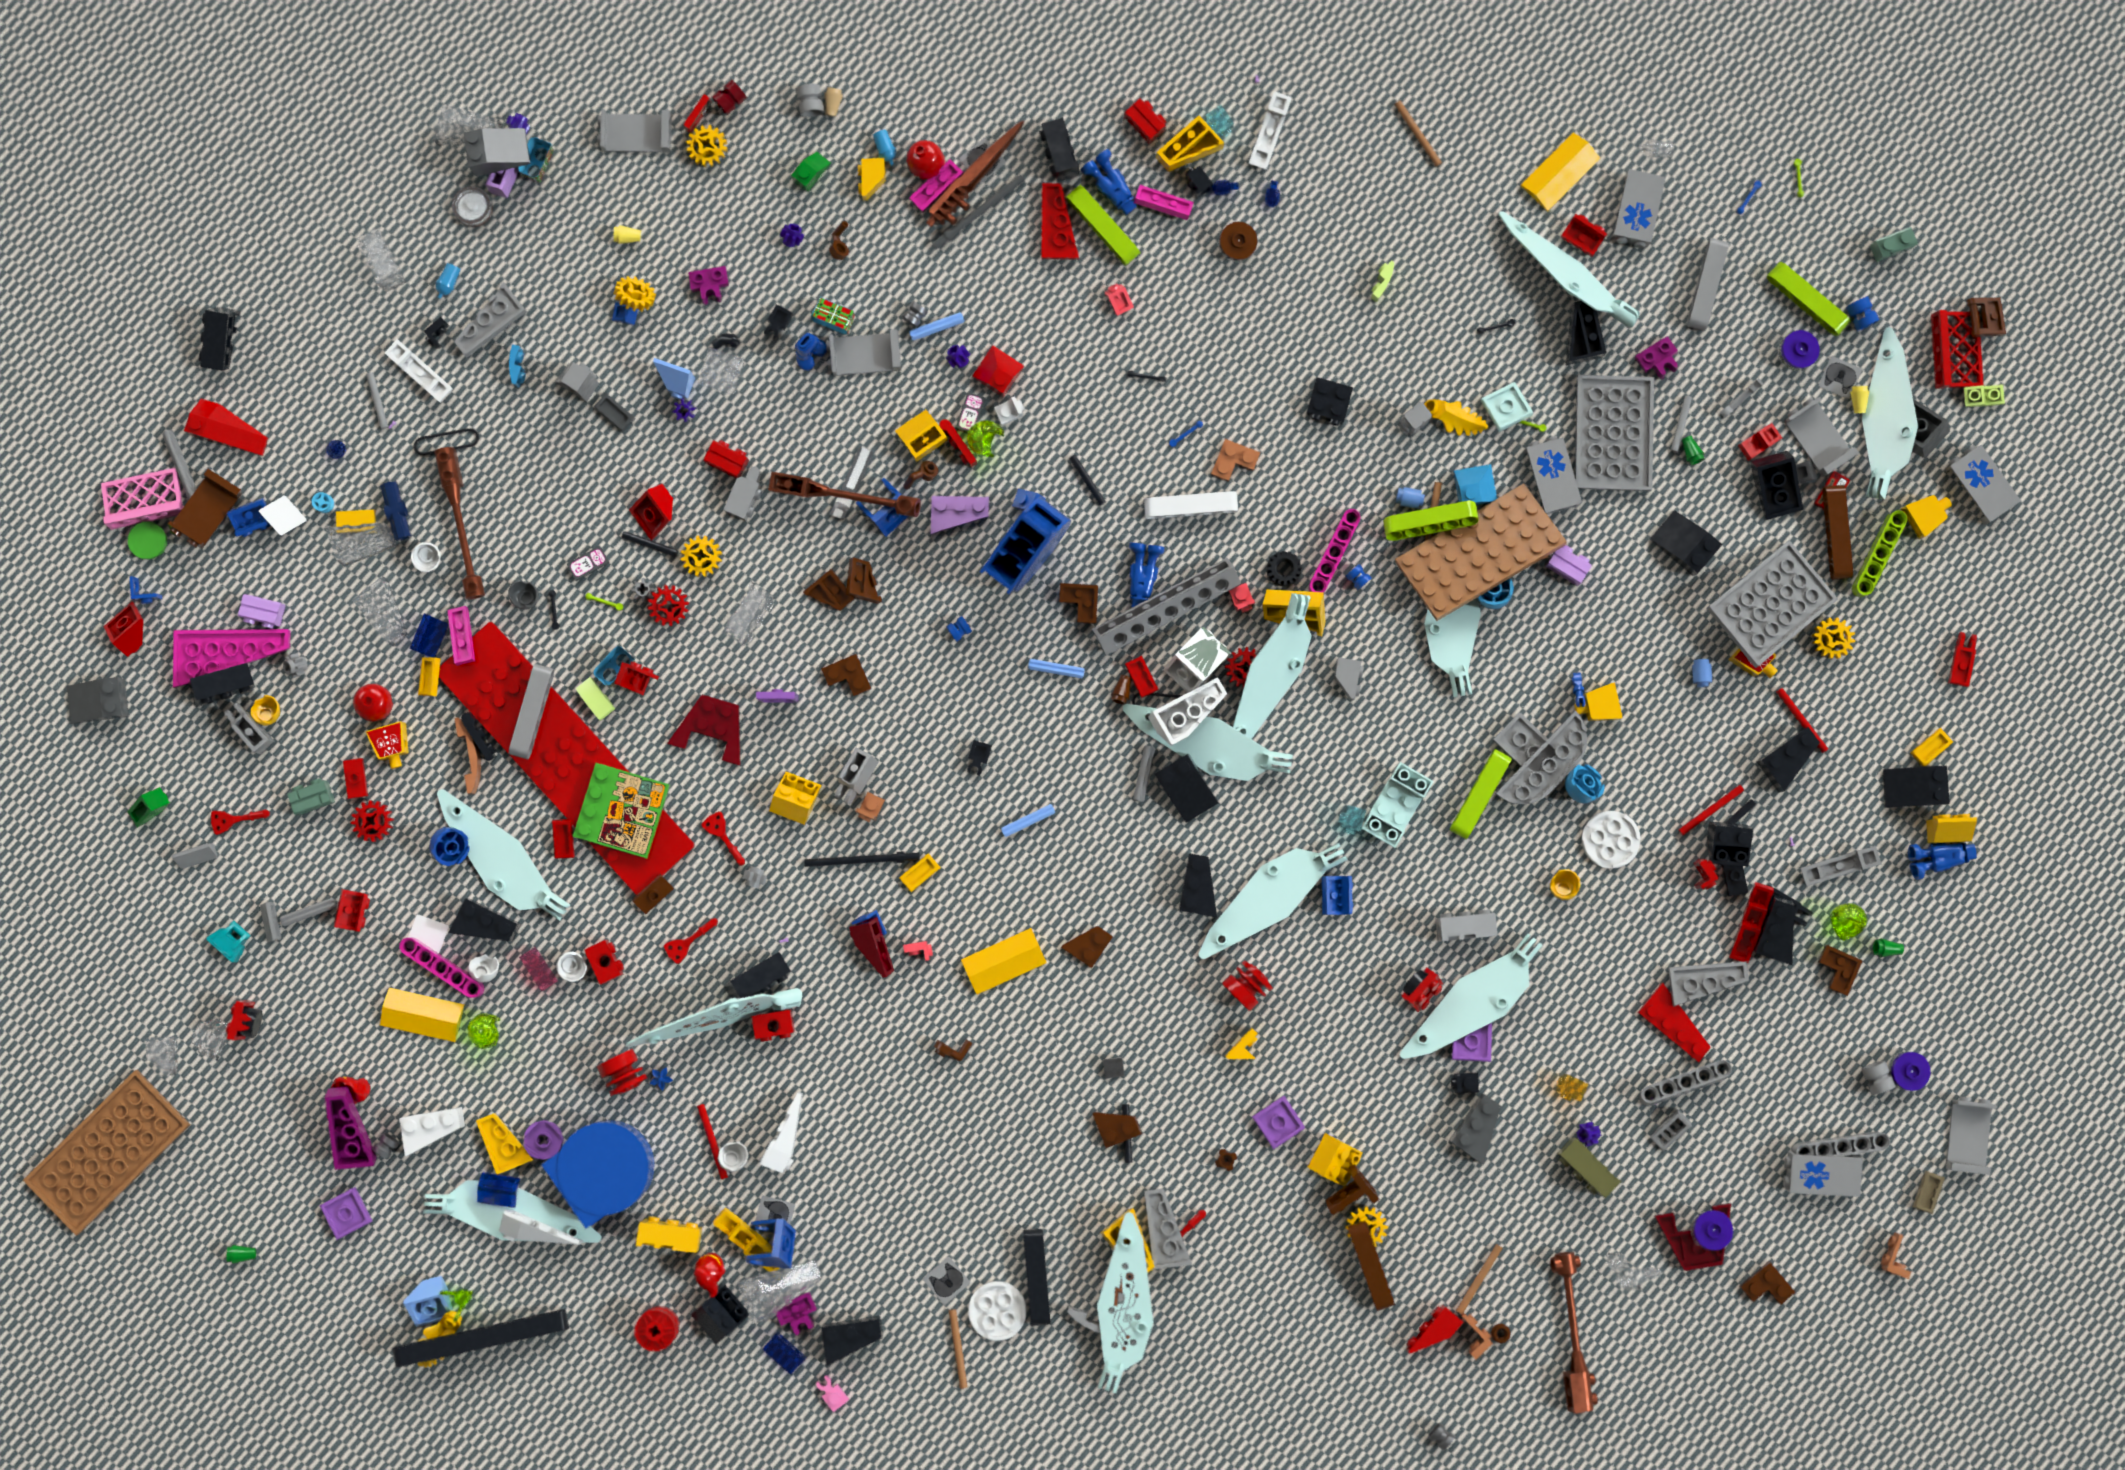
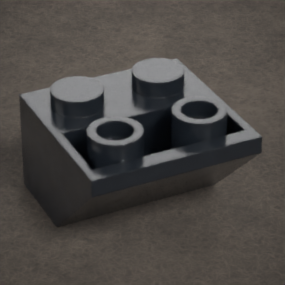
M1709 821L1707 834L1709 860L1713 864L1749 867L1753 828L1746 824Z
M726 1285L718 1290L715 1297H710L691 1314L715 1345L750 1315Z

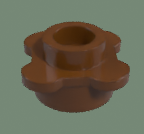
M1221 1149L1215 1165L1226 1168L1227 1171L1233 1170L1234 1161L1237 1159L1236 1153H1229L1226 1149Z

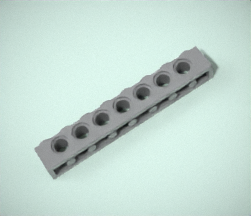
M1225 558L1092 630L1102 650L1108 655L1149 634L1151 631L1166 625L1168 622L1183 616L1185 613L1200 607L1202 604L1217 598L1219 595L1234 589L1241 582L1233 564L1228 558Z

